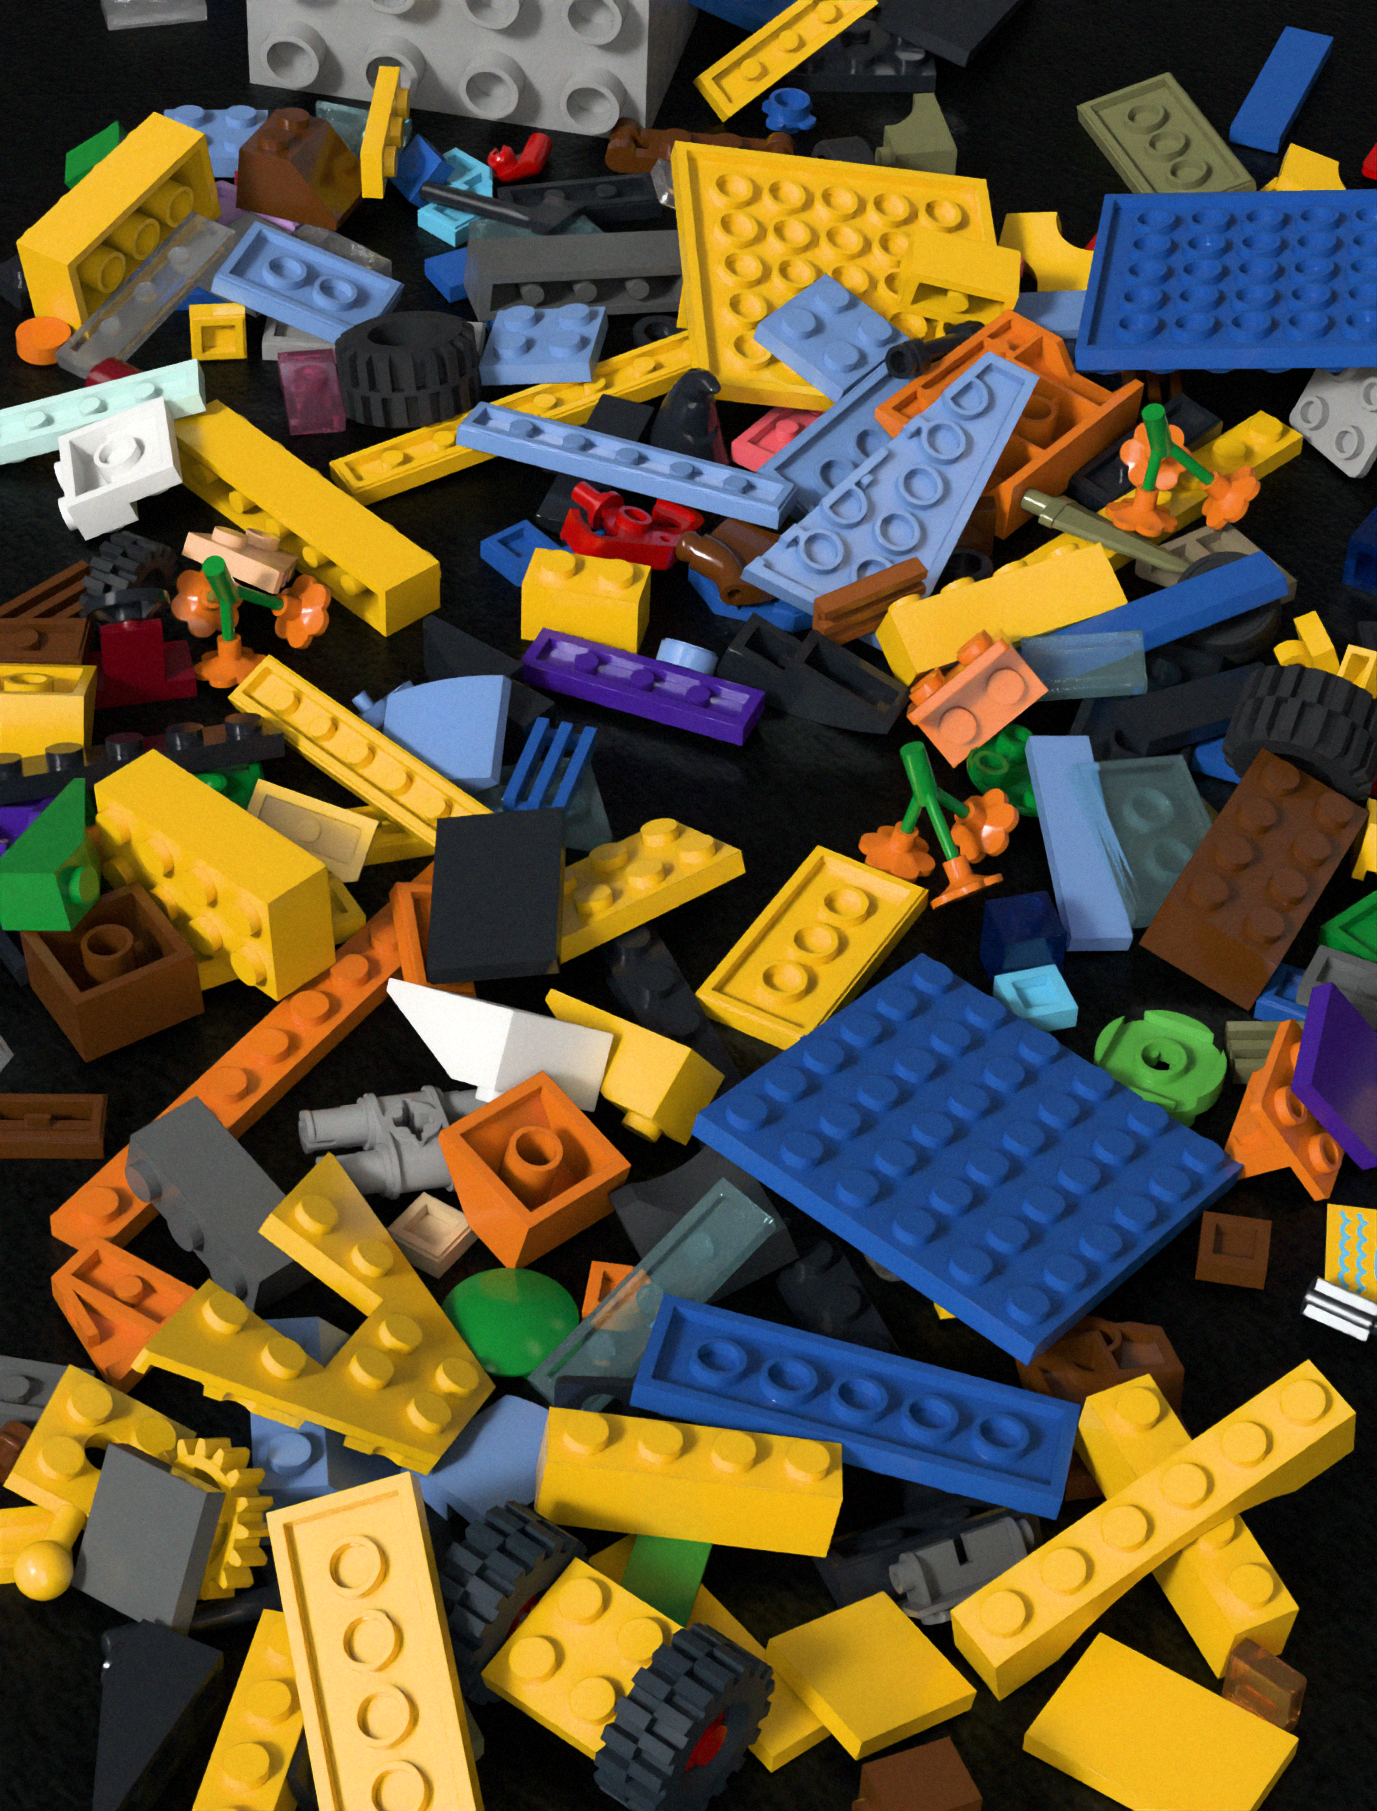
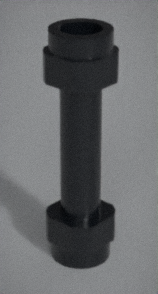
M969 320L947 330L945 336L926 342L919 338H913L895 345L886 353L885 364L887 370L897 379H908L928 370L932 363L941 360L985 327V325L979 321Z

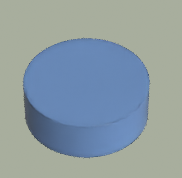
M665 638V640H661L656 660L713 676L719 657L710 650Z

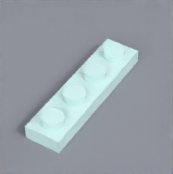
M198 359L180 362L0 410V465L18 463L29 457L59 450V436L161 396H164L172 410L174 420L205 412V379Z

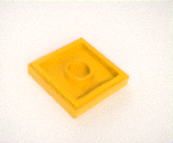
M884 1591L770 1638L764 1654L766 1661L856 1761L970 1710L977 1693L973 1686Z

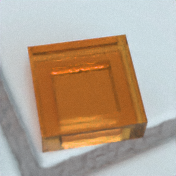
M1245 1637L1230 1652L1221 1697L1290 1733L1298 1723L1307 1679L1256 1642Z

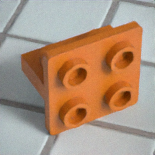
M1002 628L992 636L985 629L981 630L957 651L958 655L956 658L960 663L948 673L943 675L938 668H935L910 689L911 694L908 697L912 702L908 705L907 718L914 726L917 724L953 768L968 757L971 749H975L976 746L978 748L1049 691L1044 682L1011 644L1009 637Z
M1289 1019L1279 1023L1264 1067L1252 1072L1224 1151L1231 1155V1160L1244 1165L1238 1180L1290 1166L1315 1201L1330 1198L1345 1151L1291 1091L1303 1030L1295 1019Z

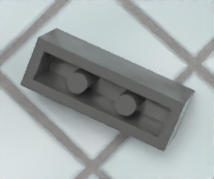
M195 1096L130 1136L125 1176L133 1193L142 1202H151L167 1220L169 1230L178 1245L188 1252L193 1250L210 1269L213 1282L226 1292L238 1297L249 1310L258 1315L316 1278L311 1272L258 1232L270 1213L282 1202L286 1195L198 1096Z

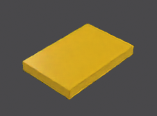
M1100 1632L1026 1731L1023 1750L1133 1811H1257L1295 1756L1299 1738Z

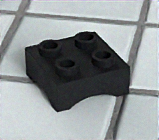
M708 1145L677 1169L652 1180L628 1184L608 1195L625 1231L662 1298L665 1293L710 1305L799 1258L785 1223L759 1181Z

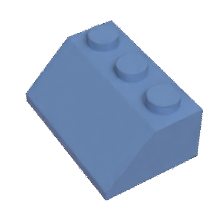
M319 1317L264 1320L284 1337L299 1344L306 1354L323 1367L327 1366L352 1337ZM250 1412L253 1468H263L265 1476L257 1488L260 1496H272L274 1502L268 1510L263 1511V1522L267 1523L266 1513L400 1474L399 1466L385 1456L377 1454L368 1455L343 1446L345 1434L306 1420L298 1430ZM270 1537L261 1538L259 1546L271 1545Z

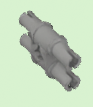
M425 1085L418 1092L376 1097L373 1093H365L363 1097L358 1098L356 1104L313 1111L301 1110L298 1126L300 1142L305 1154L328 1149L362 1146L365 1151L335 1156L362 1195L379 1192L383 1198L387 1197L389 1200H396L402 1193L446 1188L447 1191L453 1192L456 1189L438 1141L439 1133L489 1102L475 1099L477 1089L441 1092L438 1087L434 1088L432 1085ZM324 1156L316 1158V1165Z

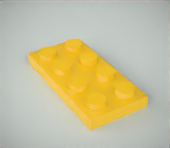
M670 818L649 821L641 827L640 832L620 842L607 843L594 848L590 852L589 857L565 867L561 964L746 873L741 850Z

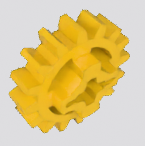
M227 1437L181 1439L177 1442V1450H163L159 1454L161 1461L226 1493L197 1600L234 1597L235 1588H247L254 1583L249 1567L265 1566L268 1560L264 1551L259 1547L261 1538L270 1537L268 1523L263 1522V1511L268 1510L274 1504L272 1496H260L257 1488L261 1484L265 1472L263 1468L246 1469L250 1450L246 1447L231 1448L230 1438Z

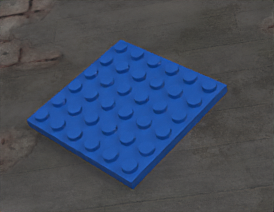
M1377 189L1105 194L1075 346L1076 371L1092 370L1097 374L1107 375L1121 370H1149L1156 374H1167L1178 369H1205L1211 373H1226L1233 369H1262L1271 373H1280L1291 368H1319L1326 372H1339L1347 368L1357 367L1377 368Z
M923 953L698 1112L691 1134L1026 1366L1035 1361L1196 1220L1203 1211H1206L1236 1185L1244 1167L1243 1164L1231 1160V1155L1223 1151L1217 1143L1200 1136L1168 1115L1159 1105L1144 1101L1141 1096L1112 1078L1106 1070L1092 1065L1060 1044L1051 1034L1037 1029L1005 1008L998 999L984 994L952 973L946 965L932 960Z

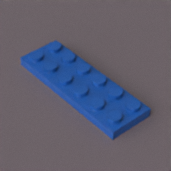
M665 1293L633 1385L629 1404L630 1406L653 1411L663 1416L675 1417L708 1427L842 1443V1463L1057 1520L1062 1504L1081 1410L1080 1404Z

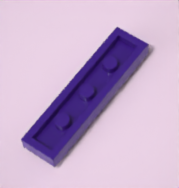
M544 627L520 661V663L524 664L525 683L739 746H743L765 708V691Z

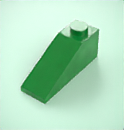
M74 778L0 857V923L2 930L72 931L101 898V834L96 826V814L85 778Z

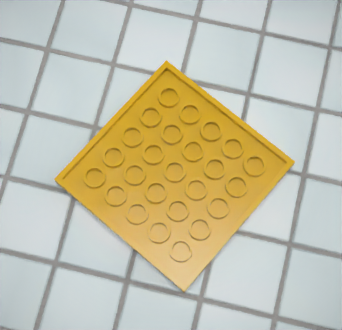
M675 141L670 155L692 368L706 369L717 378L721 390L714 394L715 400L826 412L835 403L753 339L758 323L823 275L828 274L910 339L919 338L923 342L945 336L947 330L953 328L956 324L897 311L900 263L914 227H923L997 245L986 179Z

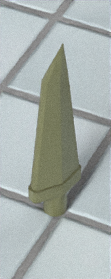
M1029 487L1021 500V509L1039 516L1038 523L1046 527L1058 529L1094 544L1101 542L1102 547L1168 572L1183 573L1191 565L1181 557L1131 531L1117 528L1113 525L1112 521L1083 507L1077 501L1063 495L1054 498Z

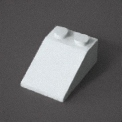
M389 978L386 991L452 1079L478 1086L475 1099L490 1102L544 1070L579 1109L590 1112L595 1111L613 1038L612 1033L483 999Z

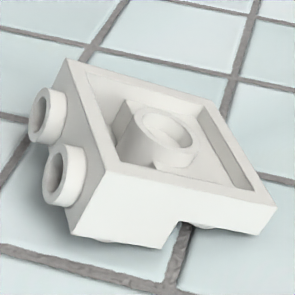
M164 396L58 437L61 461L54 463V469L65 495L58 499L60 512L67 527L71 531L79 529L85 541L104 533L116 532L125 525L139 520L137 500L147 496L159 495L170 487L183 483L173 412Z

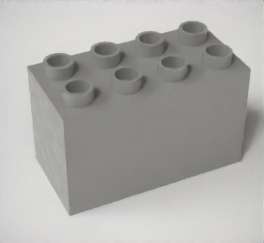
M246 0L250 83L372 102L379 66L400 67L401 88L410 89V108L610 138L611 129L621 118L633 119L638 122L641 128H652L698 18V7L687 3L688 0Z

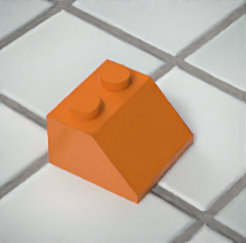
M544 1070L441 1130L438 1136V1141L468 1226L506 1268H524L612 1213L615 1208L608 1195L624 1187L632 1166Z

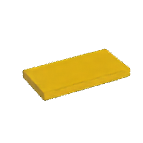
M817 845L694 995L708 1018L786 1050L798 1042L800 1037L809 1034L852 1003L925 910L928 903L929 890Z

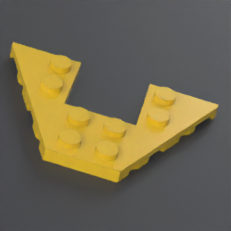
M328 1152L270 1213L258 1231L368 1316L327 1366L323 1367L306 1354L299 1344L284 1337L249 1310L238 1297L226 1292L211 1279H208L143 1347L130 1367L144 1374L151 1364L201 1382L204 1385L203 1395L220 1402L225 1400L236 1401L245 1406L251 1413L298 1430L306 1420L346 1435L343 1446L368 1455L377 1454L385 1456L398 1466L427 1476L496 1386L336 1157Z

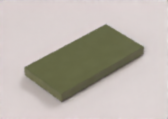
M1170 72L1077 106L1079 122L1133 194L1257 191L1255 180Z

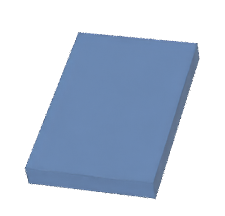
M255 221L215 274L210 292L335 344L336 339L341 337L340 334L355 325L378 316L391 314L401 299L404 284Z

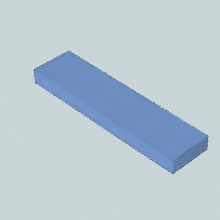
M1029 736L1025 746V754L1066 950L1128 951L1133 940V934L1089 736Z

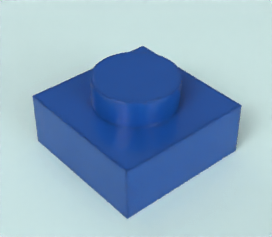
M417 134L398 157L396 178L389 179L409 202L419 208H423L429 203L423 201L419 195L423 182L429 180L444 184L455 168L430 141Z

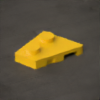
M259 778L247 812L325 863L328 869V880L339 877L342 883L358 882L379 821Z

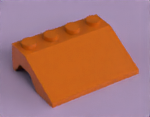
M1007 309L875 408L874 418L892 438H895L917 414L923 413L941 397L943 391L988 351L1039 376L1040 378L980 497L994 496L997 508L994 535L1002 540L1006 539L1035 515L1020 507L1023 495L1029 487L1051 497H1058L1068 489V482L1073 474L1136 426L1144 389V383L1134 379L1116 391L1110 392L1075 372L1063 338L1010 309Z

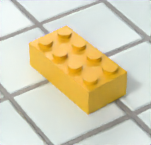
M153 112L136 129L131 131L126 139L109 155L97 163L92 171L73 189L63 195L58 203L38 222L25 231L23 236L16 241L35 317L46 316L63 320L71 329L72 339L87 346L159 274L172 264L175 258L180 256L222 215L205 133Z
M155 749L148 751L94 784L98 812L95 821L101 834L104 856L102 872L104 878L107 879L114 890L138 880L174 928L188 935L198 951L204 955L219 958L236 973L242 982L249 986H256L277 1002L336 963L328 869L325 863Z

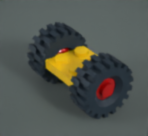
M506 1501L503 1509L497 1505L486 1512L483 1524L475 1520L465 1529L466 1539L460 1545L456 1542L451 1545L444 1554L448 1561L441 1571L437 1570L461 1694L478 1705L486 1706L488 1700L495 1704L504 1698L594 1760V1765L599 1767L594 1773V1779L600 1785L599 1788L632 1811H705L708 1806V1800L713 1795L718 1797L728 1787L726 1779L734 1770L738 1773L746 1760L743 1757L748 1745L756 1743L762 1731L757 1726L760 1720L768 1716L772 1703L767 1698L775 1690V1681L771 1679L774 1674L772 1667L706 1623L705 1625L700 1622L693 1623L689 1631L596 1571L589 1566V1558L584 1556L588 1550L582 1542L522 1502L519 1504L516 1501Z

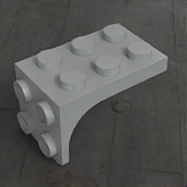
M1316 368L1290 414V426L1295 431L1304 435L1303 438L1345 474L1353 478L1360 479L1365 477L1377 458V368H1347L1339 372H1326Z

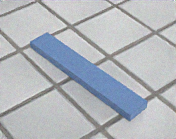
M482 401L476 405L457 427L456 445L776 530L780 528L798 502L799 485Z

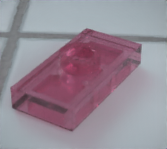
M332 348L277 353L278 373L290 435L345 431V410L342 404Z

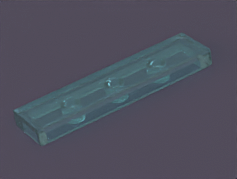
M722 1177L531 1373L528 1380L532 1387L554 1405V1385L557 1377L571 1375L633 1378L639 1370L664 1293L704 1304L777 1229L773 1218ZM606 1394L591 1396L583 1402L581 1410L599 1413L614 1396Z

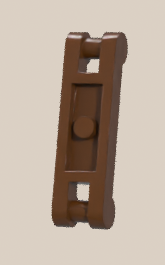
M621 118L611 129L610 143L607 147L605 161L607 166L615 172L628 174L650 172L652 176L672 178L670 155L675 141L794 155L796 146L793 138L783 132H775L769 135L767 139L739 137L732 133H720L717 135L690 133L679 128L666 130L641 128L638 122L633 119Z

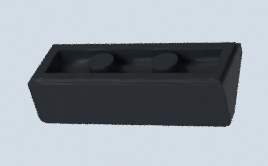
M961 1496L832 1538L826 1558L811 1556V1559L839 1609H842L882 1591L895 1603L907 1599L906 1592L899 1594L895 1590L889 1575V1566L899 1563L901 1553L948 1538L953 1539L959 1563L967 1561L960 1533L992 1523L1006 1516L1011 1517L1014 1521L1025 1519L1029 1523L1034 1535V1546L1026 1549L1027 1555H1030L1044 1544L1038 1515L1022 1513L1001 1505Z

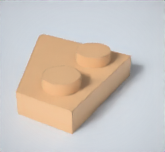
M215 526L213 534L188 532L181 554L202 564L210 556H221L225 560L232 577L271 594H278L280 588H284L287 582L293 578L299 556L278 548L281 539L277 536L247 528L246 533L243 534L221 526Z

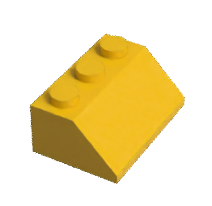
M0 663V753H17L24 758L45 754L46 747L57 743L72 742L79 743L83 747L91 746L97 687V666Z

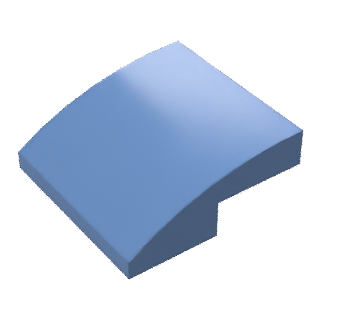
M504 675L466 676L424 683L390 694L387 698L383 735L468 795L499 784L512 681Z
M506 1394L468 1422L427 1476L404 1467L400 1468L399 1471L400 1473L410 1471L419 1478L423 1500L446 1521L459 1513L470 1524L475 1520L483 1524L486 1512L496 1505L503 1509L506 1501H516L519 1504L522 1502L534 1510L536 1466L549 1410L520 1397Z

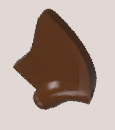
M728 517L710 535L705 534L701 537L695 531H687L680 537L675 549L677 558L682 562L690 563L689 567L691 570L711 580L717 586L720 598L725 604L733 606L750 605L777 598L740 579L748 564L757 556L761 557L778 542L781 534L772 533L746 521Z

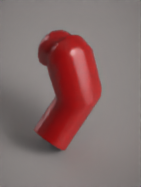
M534 133L529 137L522 153L515 155L510 146L503 145L501 151L496 148L490 152L487 163L493 169V177L503 183L537 176L542 171L553 149V143L547 135Z

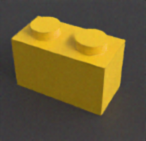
M915 226L900 263L897 311L956 325L971 320L979 321L986 326L1007 309L1014 310L1019 298L1021 251Z
M535 548L522 582L521 639L534 641L544 627L638 655L649 623L651 566L629 563L621 559H605L573 554L564 550Z

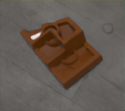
M1086 1315L1029 1366L1015 1358L1024 1390L1080 1404L1079 1420L1086 1397L1149 1373L1191 1440H1194L1180 1415L1185 1369L1161 1326L1129 1321L1114 1323L1106 1321L1101 1317ZM1073 1446L1063 1496L1064 1501L1104 1496Z

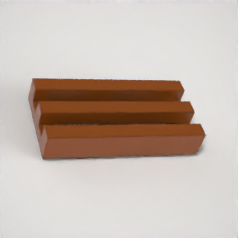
M915 557L814 599L812 628L839 645L878 629L888 612V607L893 602L912 594L925 595L926 586L922 580L927 579L928 570L918 557Z

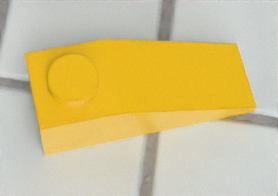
M551 988L545 1001L556 1019L613 1034L600 1092L605 1099L626 1114L621 1125L652 1143H656L660 1135H663L686 1146L692 1136L691 1131L698 1112L710 1104L725 1075L693 1049Z

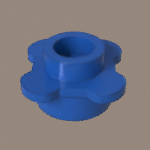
M781 88L771 93L770 98L762 103V111L768 114L766 127L771 130L792 134L801 130L812 129L816 125V118L810 115L812 110L810 97L800 89Z

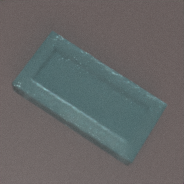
M1142 630L1021 638V656L1049 689L1037 701L1147 694Z

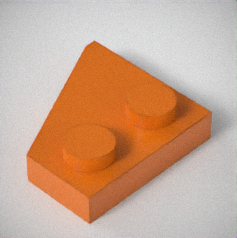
M96 1234L51 1277L54 1299L108 1385L124 1394H127L154 1367V1365L150 1364L144 1374L130 1367L143 1347L197 1291Z

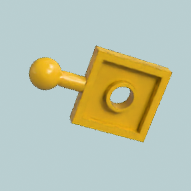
M69 1364L3 1485L7 1489L55 1514L43 1540L27 1545L16 1557L13 1576L19 1590L31 1599L47 1601L63 1594L72 1581L74 1568L69 1553L81 1529H86L101 1470L95 1468L86 1458L85 1448L98 1447L107 1451L108 1443H128L159 1459V1454L163 1450H177L178 1440L195 1438L197 1433Z

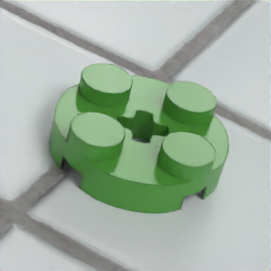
M1167 1010L1145 1011L1143 1020L1131 1021L1127 1024H1124L1125 1016L1109 1023L1097 1039L1093 1060L1094 1066L1106 1070L1112 1078L1141 1096L1144 1101L1159 1105L1168 1115L1187 1127L1192 1126L1196 1115L1207 1111L1216 1103L1223 1090L1227 1059L1224 1050L1220 1054V1051L1213 1045L1214 1034L1204 1024L1184 1014ZM1158 1061L1170 1064L1169 1070H1156L1149 1066L1154 1067Z

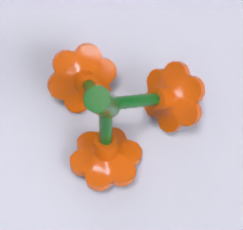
M1152 403L1144 407L1142 410L1143 423L1135 429L1134 438L1126 441L1120 449V459L1129 467V481L1133 486L1137 487L1135 497L1124 498L1121 502H1110L1106 505L1105 514L1113 518V525L1119 529L1137 531L1149 537H1159L1162 535V532H1175L1178 521L1170 516L1169 509L1157 504L1159 491L1164 492L1173 489L1178 482L1179 474L1189 471L1202 482V490L1210 495L1202 506V514L1207 518V526L1215 531L1224 527L1227 522L1234 523L1241 519L1248 510L1249 502L1255 498L1260 490L1261 483L1255 478V470L1246 465L1240 467L1234 473H1228L1224 476L1217 471L1209 472L1194 460L1191 452L1183 446L1184 434L1179 427L1168 424L1164 407L1158 403Z
M214 555L204 560L200 572L186 570L178 576L175 584L178 594L170 604L171 613L174 618L181 622H187L189 632L193 636L207 638L216 630L222 632L217 637L218 650L203 654L201 657L202 662L194 666L196 679L209 681L212 687L230 688L236 684H241L267 657L254 653L250 648L242 647L241 636L235 633V627L239 622L237 608L243 600L270 608L273 615L277 616L275 622L277 636L288 640L293 648L303 650L310 645L313 636L322 635L328 627L329 615L326 609L331 601V592L327 586L317 584L313 576L306 574L300 575L292 587L285 588L276 596L249 589L235 582L225 560L221 556Z
M920 741L905 744L900 749V755L913 791V796L903 821L897 822L895 826H881L877 833H866L861 837L859 849L866 855L865 864L912 884L915 883L918 876H930L934 871L935 861L928 854L929 846L924 839L918 836L919 830L916 827L923 807H926L947 859L943 863V867L950 882L946 890L930 902L933 910L1002 883L1004 879L1001 873L992 876L973 874L969 862L978 863L986 855L998 856L1007 848L1009 832L1016 827L1019 820V812L1014 806L1009 804L1008 795L1000 789H991L982 797L971 796L965 802H960L937 786L924 744ZM939 804L954 813L956 823L953 825L951 833ZM956 846L960 847V855Z

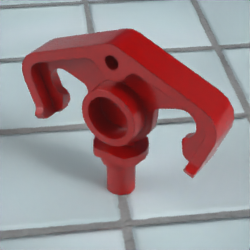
M582 481L574 487L571 499L587 511L589 525L582 519L580 509L570 508L561 530L560 538L567 542L575 554L605 559H621L629 563L648 565L654 570H667L679 561L675 549L680 537L687 531H695L700 534L704 518L699 512L686 505L660 498L657 499L650 516L647 512L637 507L624 506V498L617 492L600 493L586 481ZM591 527L595 530L604 528V535L601 536L592 532Z

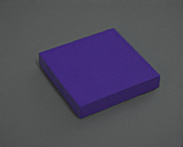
M1330 982L1312 988L1291 1091L1362 1170L1377 1167V1033L1336 985Z

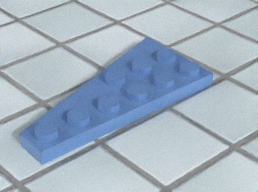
M988 351L943 391L941 397L923 413L917 414L886 446L882 445L821 499L820 504L798 524H793L784 532L778 542L761 557L757 556L744 568L740 579L813 616L815 598L908 559L918 557L928 570L927 579L922 580L926 586V592L921 598L930 597L1040 377ZM876 630L857 638L883 651L876 637Z

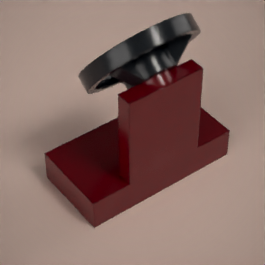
M159 588L125 589L93 597L84 603L85 618L88 621L111 623V625L100 626L101 651L90 652L88 665L97 666L95 710L197 696L196 675L187 640L163 643L161 618L148 620L151 616L158 615L170 608L168 591Z

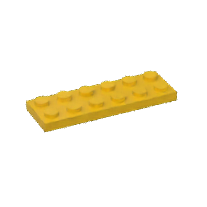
M407 1471L266 1513L319 1811H484L419 1478L412 1472Z

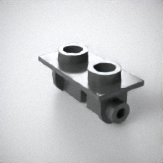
M1006 1516L992 1523L960 1533L967 1556V1561L961 1563L958 1561L953 1539L948 1538L901 1553L899 1563L889 1566V1575L895 1590L899 1594L906 1592L908 1598L895 1604L907 1616L920 1619L922 1625H933L951 1620V1609L1028 1556L1026 1549L1034 1546V1535L1029 1523L1025 1519L1014 1521L1011 1517Z

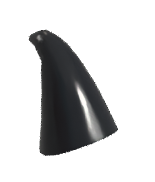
M691 368L672 384L658 411L646 445L732 467L730 453L714 394L721 390V386L713 373L703 368Z

